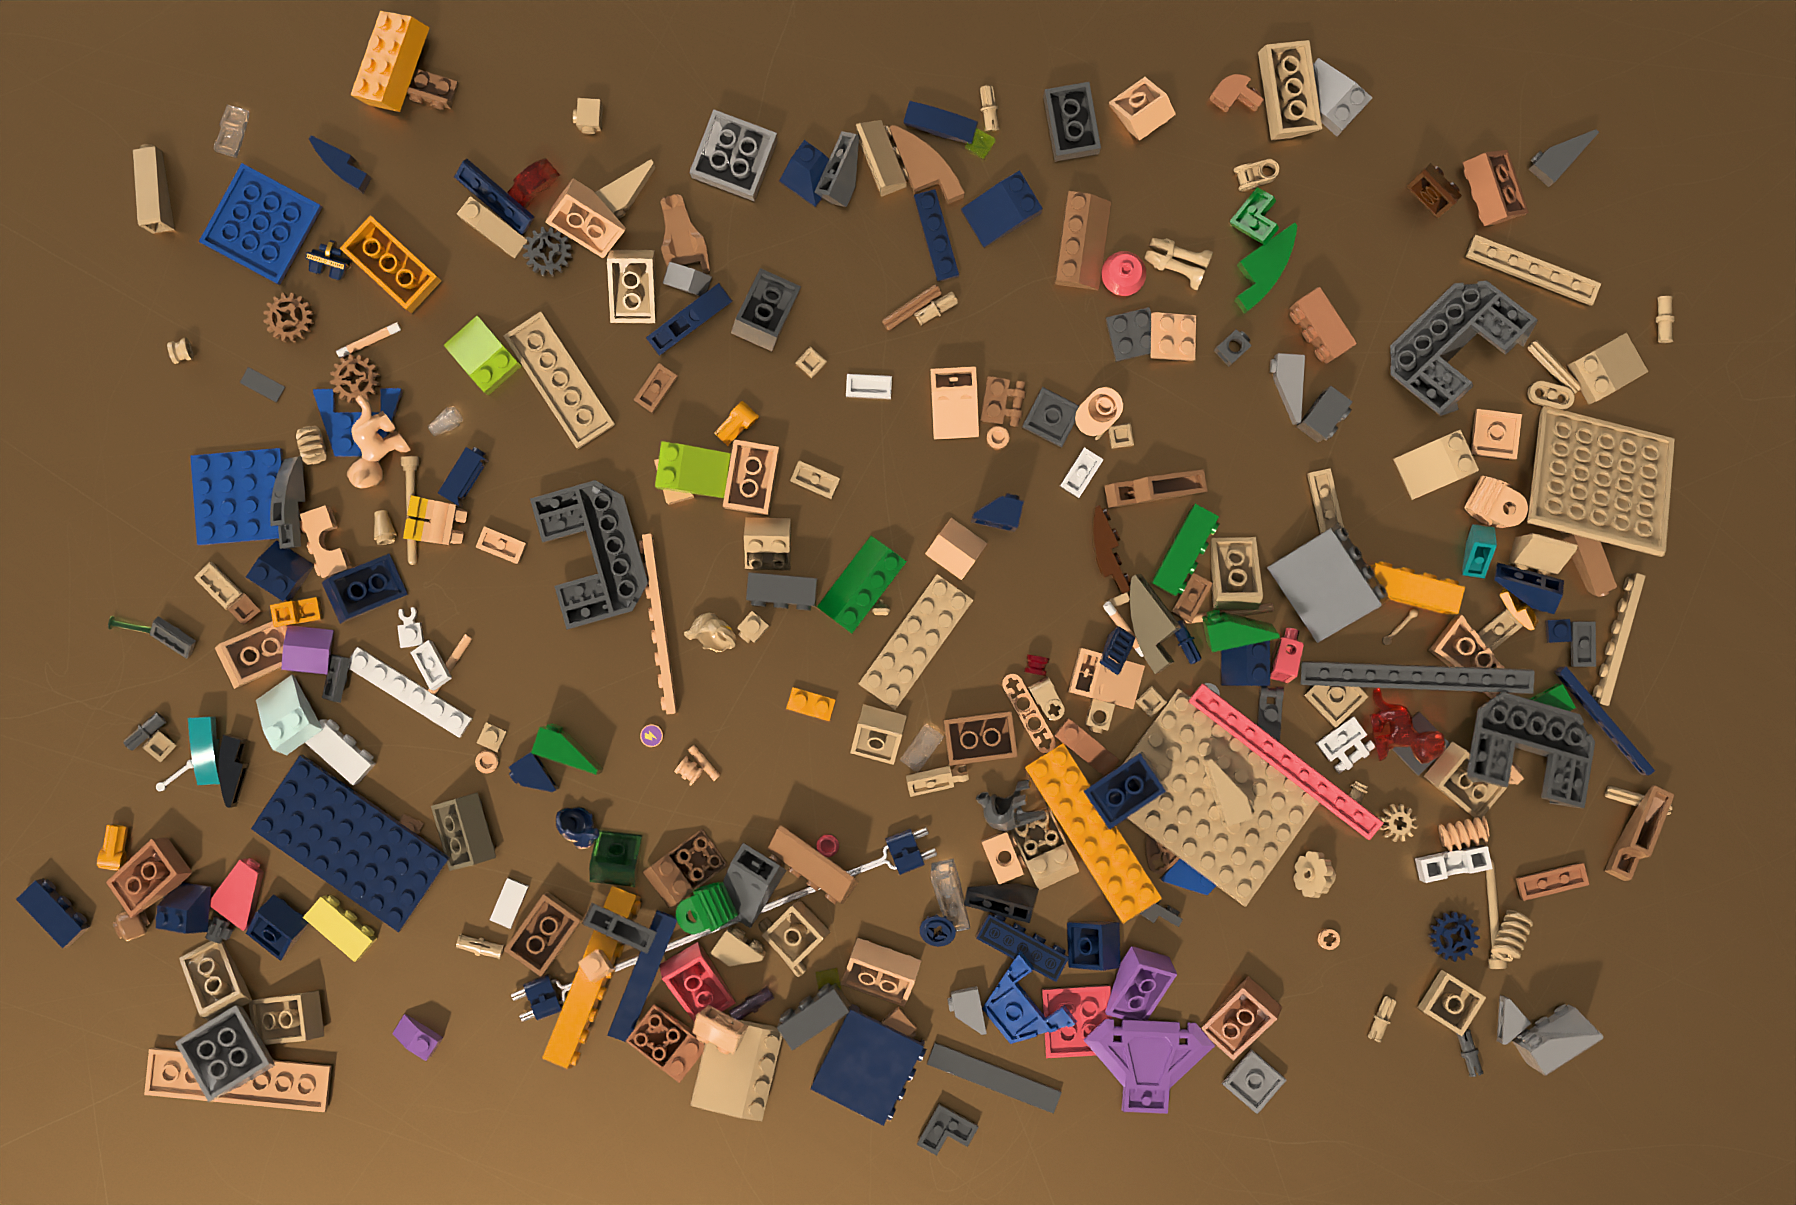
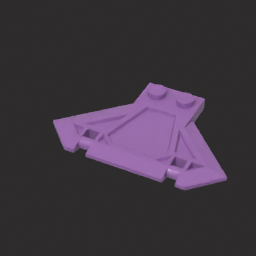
M1105 1019L1083 1039L1122 1084L1123 1112L1168 1113L1170 1088L1215 1047L1196 1023L1188 1022L1187 1029H1180V1022L1122 1020L1121 1026H1114V1019ZM1113 1036H1120V1041H1114ZM1179 1038H1186V1044L1179 1043Z

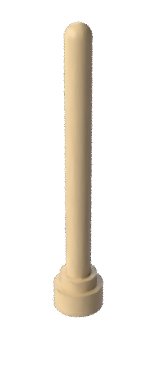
M417 456L401 457V466H403V471H406L407 512L410 496H415V470L419 466V457ZM407 516L409 519L416 520V517ZM407 539L408 563L414 565L417 562L416 540Z
M1491 859L1493 869L1486 870L1491 942L1492 947H1494V941L1498 938L1497 934L1500 931L1495 863ZM1490 954V959H1488L1489 969L1508 968L1507 961Z

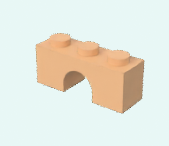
M324 505L300 514V528L303 533L307 534L309 540L307 548L311 555L314 554L316 560L314 568L317 575L327 579L351 569L352 566L346 549L338 548L330 551L324 543L326 534L338 528L331 507Z

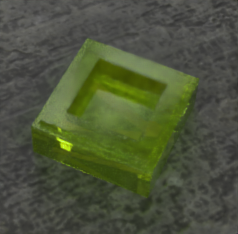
M977 128L973 143H967L965 149L984 160L996 139Z
M837 967L815 972L818 990L827 983H830V985L836 983L840 990H842Z

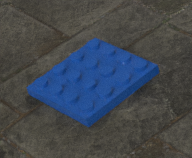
M241 163L199 242L280 285L320 213L322 206Z
M282 448L190 455L197 545L279 539L278 526H271L270 509L275 479L283 462Z

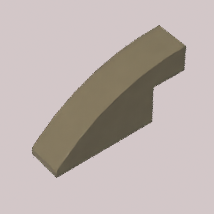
M1135 574L1131 579L1130 609L1133 628L1147 663L1153 672L1157 674L1174 662L1161 643L1182 627L1142 574Z

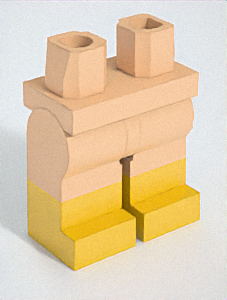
M410 496L407 516L427 519L429 521L425 522L406 518L403 539L444 545L462 543L464 532L452 530L453 521L466 522V510L456 508L454 504Z

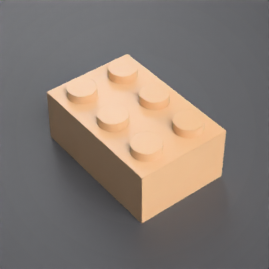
M734 440L723 502L725 509L769 516L780 453L779 447Z

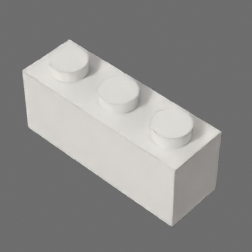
M321 719L319 723L323 730L305 743L352 785L359 784L376 765L372 761L373 756L365 749L361 751L355 746L357 742L348 734L344 736L338 730L340 728L338 724L333 720Z

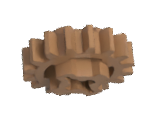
M281 293V299L274 296L275 303H267L270 310L263 312L268 316V319L263 320V322L270 325L267 331L270 333L274 332L273 337L276 339L281 337V340L287 342L288 338L292 342H296V336L303 339V332L311 331L307 327L308 324H314V321L309 319L310 316L314 315V312L307 310L311 305L308 302L303 303L304 298L301 296L296 299V294L291 293L289 298L285 293ZM289 303L288 306L281 308L282 305ZM301 311H302V314H303V319H302V321H301V318H300V313H301ZM282 313L289 314L295 322L287 320L286 316ZM275 314L277 315V323H275ZM297 327L296 330L288 332L290 328Z
M349 354V360L341 357L342 364H334L337 370L336 372H330L335 377L334 380L330 381V384L337 386L333 389V392L340 393L339 398L342 400L347 397V402L353 403L354 399L356 400L359 395L364 396L369 401L370 397L368 394H376L377 392L373 388L374 386H380V383L376 382L375 379L381 376L379 373H374L378 367L374 364L370 365L371 360L368 358L363 361V356L359 354L356 359L352 354ZM358 365L364 366L368 372H361ZM355 375L359 376V379H356V383L350 381L355 378ZM343 386H350L352 393H348Z

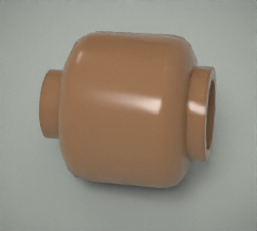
M124 911L117 914L116 921L113 922L119 939L123 938L125 941H131L145 935L147 932L146 926L150 924L145 912L130 918L128 913Z

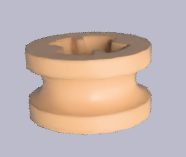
M1324 929L1318 935V943L1322 948L1333 950L1340 943L1339 934L1332 929ZM1332 933L1331 937H1334V942H1330L1329 946H1327V942L1323 938Z

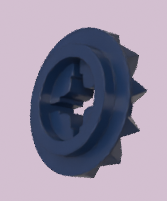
M937 914L934 917L927 916L926 920L921 922L920 936L927 944L941 947L950 944L954 940L956 928L953 921H949L946 916L939 917ZM942 926V930H939L934 935V928Z

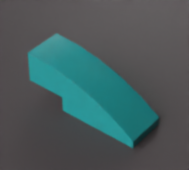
M216 717L188 718L190 749L197 785L220 784V740L217 739Z

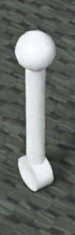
M192 759L188 760L187 765L166 781L157 783L156 789L164 791L166 785L189 768H193Z

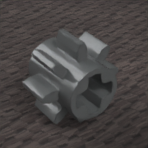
M214 916L213 920L209 919L208 932L205 938L219 944L222 943L223 939H229L233 931L232 928H229L230 921L219 916Z

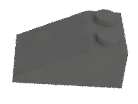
M760 268L735 319L731 334L773 351L801 286Z

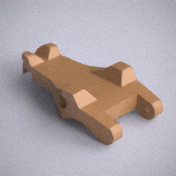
M679 194L664 197L660 202L666 229L661 250L667 267L669 262L682 266L701 263L703 273H709L710 265L705 239L691 223L683 197Z

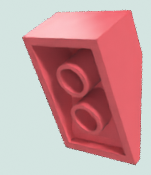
M699 942L660 964L662 980L694 1023L696 1021V1014L700 1013L708 1005L722 1012L736 1004L710 957Z

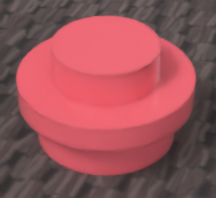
M823 835L817 841V851L824 857H832L838 852L839 842L832 835Z

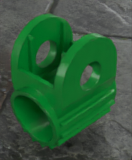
M723 882L708 884L693 890L694 895L680 902L676 909V919L679 926L689 934H699L709 929L710 932H713L738 916ZM689 910H691V913H692L694 919L696 920V922H692V921L689 919V917H688V912H689Z

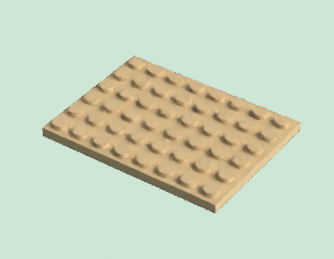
M1177 689L1125 760L1127 762L1143 751L1168 790L1126 819L1241 905L1247 906L1320 802L1188 702L1191 697ZM1212 759L1247 796L1248 801H1252L1255 810L1253 814L1254 819L1223 827L1203 764L1204 761Z

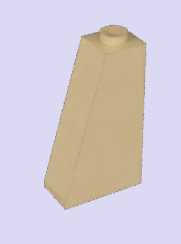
M153 144L141 145L140 149L133 150L138 225L151 233L175 230L163 153Z

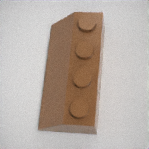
M1068 191L1056 269V285L1099 290L1111 201L1089 193Z
M781 825L778 827L767 849L772 853L770 858L779 865L784 862L790 866L788 871L797 878L801 875L808 879L806 884L815 891H818L819 888L825 891L827 894L824 897L832 903L836 904L839 901L843 904L858 884V881Z

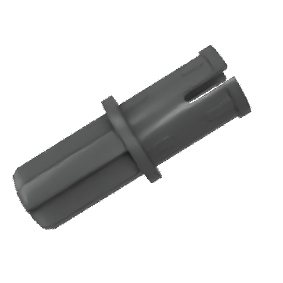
M155 712L145 723L138 725V729L124 740V745L129 750H134L147 738L150 739L156 730L167 723L161 714Z

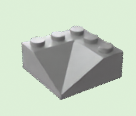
M713 109L689 173L693 179L755 202L778 141L777 133Z
M1564 1004L1554 1010L1555 1014L1548 1018L1543 1017L1535 1023L1536 1026L1530 1030L1524 1029L1516 1036L1517 1038L1512 1040L1526 1064L1544 1075L1552 1072L1604 1038L1571 1005L1566 1006Z
M238 1005L233 1006L175 1042L208 1102L251 1081L276 1065L244 1008Z

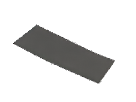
M249 367L240 381L241 384L277 402L285 386Z

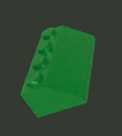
M870 536L818 604L817 608L853 634L907 561L873 536Z

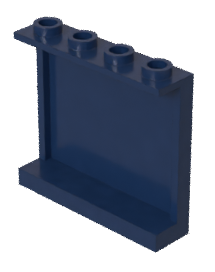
M852 1004L850 1012L846 1015L810 1089L884 1126L886 1120L891 1121L896 1111V1108L893 1107L896 1100L901 1101L906 1092V1088H904L906 1081H911L916 1072V1069L913 1068L916 1061L921 1062L927 1049L924 1048L925 1040L922 1039L919 1042L859 1012L860 1007Z

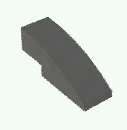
M591 903L582 922L587 927L645 953H648L657 932L594 903Z

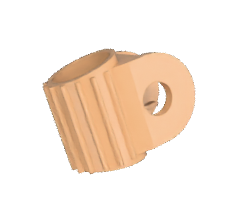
M1487 476L1480 477L1464 507L1473 518L1486 526L1492 525L1497 528H1506L1520 524L1528 512V504L1522 494L1511 489L1512 486L1510 484ZM1504 504L1508 508L1507 514L1503 511Z

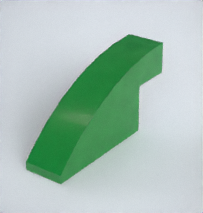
M1295 222L1273 237L1266 246L1262 245L1237 264L1251 284L1250 288L1234 299L1244 314L1262 300L1275 285L1285 269L1296 238L1297 224Z

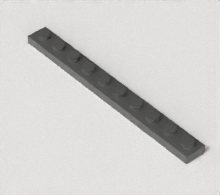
M1301 661L1300 684L1533 693L1534 670Z

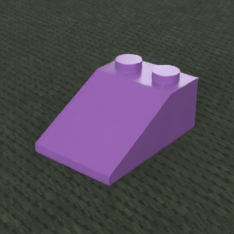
M1131 946L1120 963L1105 1011L1106 1015L1124 1020L1147 1021L1177 976L1170 958Z

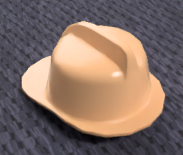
M1098 388L1076 411L1075 420L1077 427L1086 435H1101L1123 412L1124 404L1122 397L1112 388Z

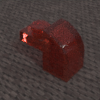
M546 158L541 159L520 172L513 180L515 183L507 193L526 208L538 193L548 190L560 174Z

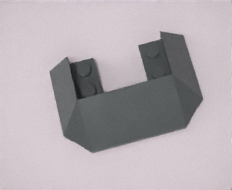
M1477 281L1478 284L1466 285L1464 283H1454L1390 345L1391 376L1440 416L1459 410L1457 402L1473 387V383L1447 362L1477 333L1506 355L1517 343L1524 347L1538 322L1533 315L1488 281Z
M594 480L531 498L530 501L542 542L545 543L586 531L598 574L555 586L566 629L633 611L648 585V580L624 496Z
M1501 692L1478 709L1467 777L1472 782H1486L1500 787H1508L1514 749H1521L1548 757L1541 798L1550 800L1549 804L1585 808L1595 740L1584 728V721L1580 714Z

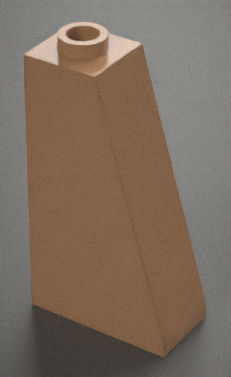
M1560 531L1564 542L1578 545L1576 552L1572 555V559L1587 591L1596 597L1608 595L1611 592L1610 590L1617 588L1601 541Z

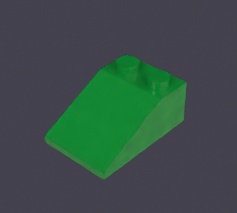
M1219 610L1209 611L1206 613L1207 616L1202 617L1206 642L1212 652L1280 638L1279 633L1270 623L1220 612Z
M550 723L547 726L539 727L531 751L532 754L595 775L602 773L603 768L567 732L562 731V726Z

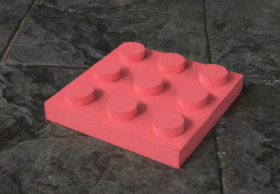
M1110 985L1042 989L1043 1015L1045 1017H1048L1065 1005L1077 1020L1074 1026H1066L1051 1033H1044L1046 1058L1096 1056L1083 1039L1105 1019H1112V1016L1105 1013L1111 995Z

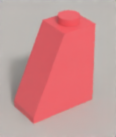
M251 858L239 860L210 899V907L243 931L248 929L254 918L264 871L259 868L260 864Z

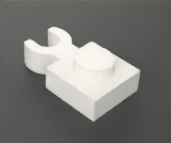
M415 607L411 608L412 613L410 617L405 616L404 609H399V617L404 622V625H398L400 648L420 646L424 643L422 623H415L417 617V609Z

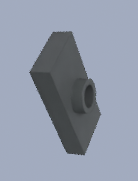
M157 617L152 623L150 631L152 637L187 659L192 655L196 640L160 617Z
M331 654L328 675L326 676L322 695L323 699L341 703L344 685L347 682L350 658Z

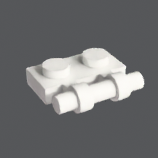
M1353 716L1316 743L1329 761H1333L1337 757L1339 758L1340 763L1334 766L1338 774L1345 769H1351L1356 761L1362 757L1366 758L1370 755L1369 752L1375 748L1371 740L1364 745L1360 741L1367 734ZM1354 745L1357 750L1347 757L1344 752Z

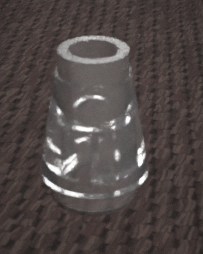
M454 406L446 407L428 425V429L434 436H437L460 426L463 418Z

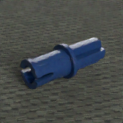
M1182 619L1178 621L1182 628L1176 631L1175 635L1179 641L1178 646L1182 647L1189 663L1194 664L1200 661L1202 657L1193 641L1195 638L1191 637Z

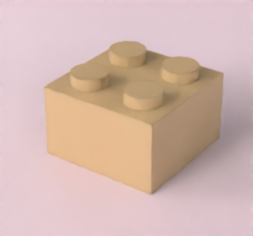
M1441 970L1419 1004L1418 1009L1463 1036L1486 997Z

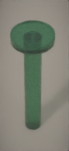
M111 616L108 622V629L110 630L115 626L149 634L151 628L114 621V616Z

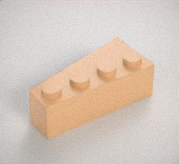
M1462 614L1453 617L1428 650L1446 665L1452 667L1504 668L1495 658L1493 652L1482 642L1476 631L1466 622L1467 620ZM1483 692V693L1486 694V695H1487L1488 697H1490L1491 699H1493L1495 696H1497V695L1500 694L1501 692Z

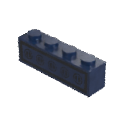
M988 912L976 934V939L1013 959L1022 952L1034 967L1033 970L1057 982L1069 959L1068 955L1065 954L1067 950L1056 944L1051 947L1045 943L1046 939L1036 933L1031 936L1025 932L1026 928L1016 922L1014 925L1005 922L1006 917Z

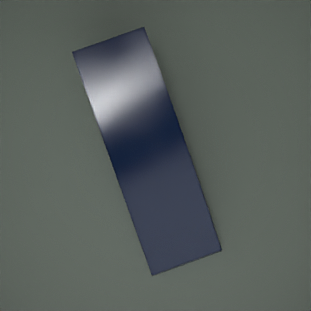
M909 101L903 121L908 128L969 144L973 143L978 125L977 121L913 101Z
M311 135L309 140L324 163L347 184L364 194L372 178L367 173L353 167L356 159L350 154Z

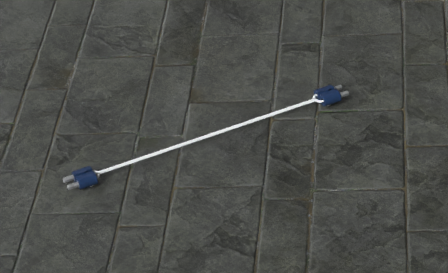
M926 827L915 832L907 829L885 838L887 846L883 849L884 856L882 858L847 871V873L855 876L882 864H888L891 869H897L899 875L924 866V860L937 856V852H935V848L920 853L915 840L929 834ZM888 848L896 866H892L889 861L885 860ZM808 887L770 902L764 906L761 913L813 893L815 890ZM734 918L713 932L736 924L739 921ZM709 929L702 933L691 934L668 943L666 951L713 932H710ZM638 956L614 965L616 966L615 972L634 965ZM547 974L523 984L524 989L511 994L513 1001L527 996L528 1001L530 1000L532 1010L521 1014L520 1018L522 1019L520 1020L524 1022L535 1017L539 1021L561 1012L563 1008L562 1003L565 1001V993L570 990L573 982L563 986L558 980H553L551 975ZM554 983H556L559 988L564 989L561 994L562 1000L560 999L559 994H557L556 992V986Z

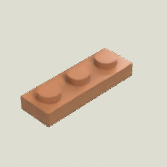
M1582 862L1516 878L1522 901L1589 885L1585 865Z

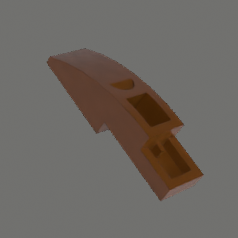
M1098 505L1094 508L1092 517L1094 555L1102 578L1111 575L1120 595L1130 591L1131 580L1128 574H1123L1120 569L1122 562L1118 553H1113L1111 550L1119 546L1118 541L1121 539L1115 528L1111 529L1108 523L1111 518L1107 509H1102Z

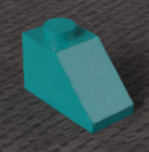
M1472 524L1466 540L1462 575L1485 578L1497 547L1495 527Z

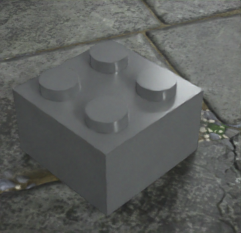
M1329 386L1321 392L1301 419V423L1296 427L1317 443L1322 440L1326 441L1337 431L1338 427L1336 424L1345 420L1352 409L1349 406L1352 404V401L1332 386Z

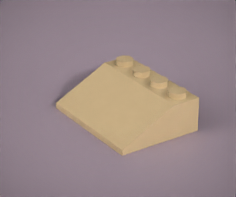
M738 1020L749 1027L734 1054H724L717 1050V1045L711 1042L709 1044L705 1043L690 1105L742 1119L762 1121L782 1035L775 1026Z

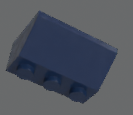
M1006 493L1005 497L1000 496L975 512L971 522L1015 532L1019 525L1024 501L1019 500L1020 496Z

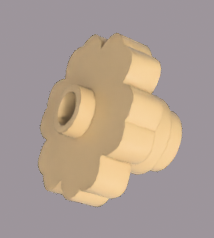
M1308 851L1306 856H1300L1295 864L1297 873L1294 875L1296 888L1302 890L1303 896L1319 898L1321 893H1328L1329 888L1336 879V872L1332 868L1331 861L1325 859L1323 853Z

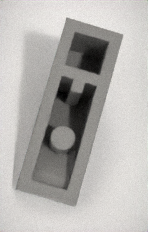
M1278 353L1274 356V359H1271L1270 372L1273 373V380L1292 424L1298 425L1301 423L1305 355Z

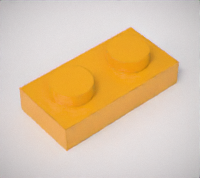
M792 687L786 709L830 721L836 699Z

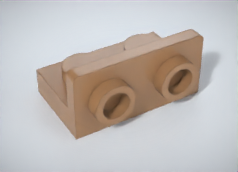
M415 68L406 94L414 102L422 103L424 100L430 102V105L434 108L443 110L446 107L451 109L459 83L455 80Z

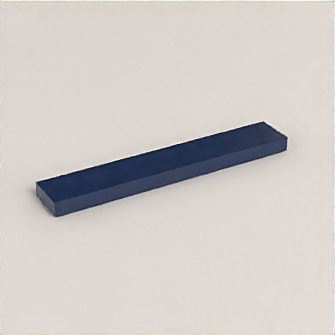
M1559 667L1555 670L1554 674L1641 775H1651L1655 771L1654 768L1567 667Z
M656 910L649 929L657 932L648 953L642 951L639 953L607 1036L626 1042L627 1038L634 1031L676 926L677 919L675 916Z

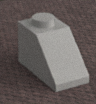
M978 987L951 991L952 997L947 998L950 1012L954 1011L956 1018L981 1035L987 1034Z

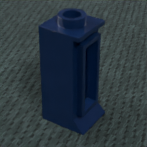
M466 447L438 491V494L463 508L462 499L466 498L484 469L485 464L483 463L485 461L489 462V460L484 458L486 453L476 447H473L472 450Z

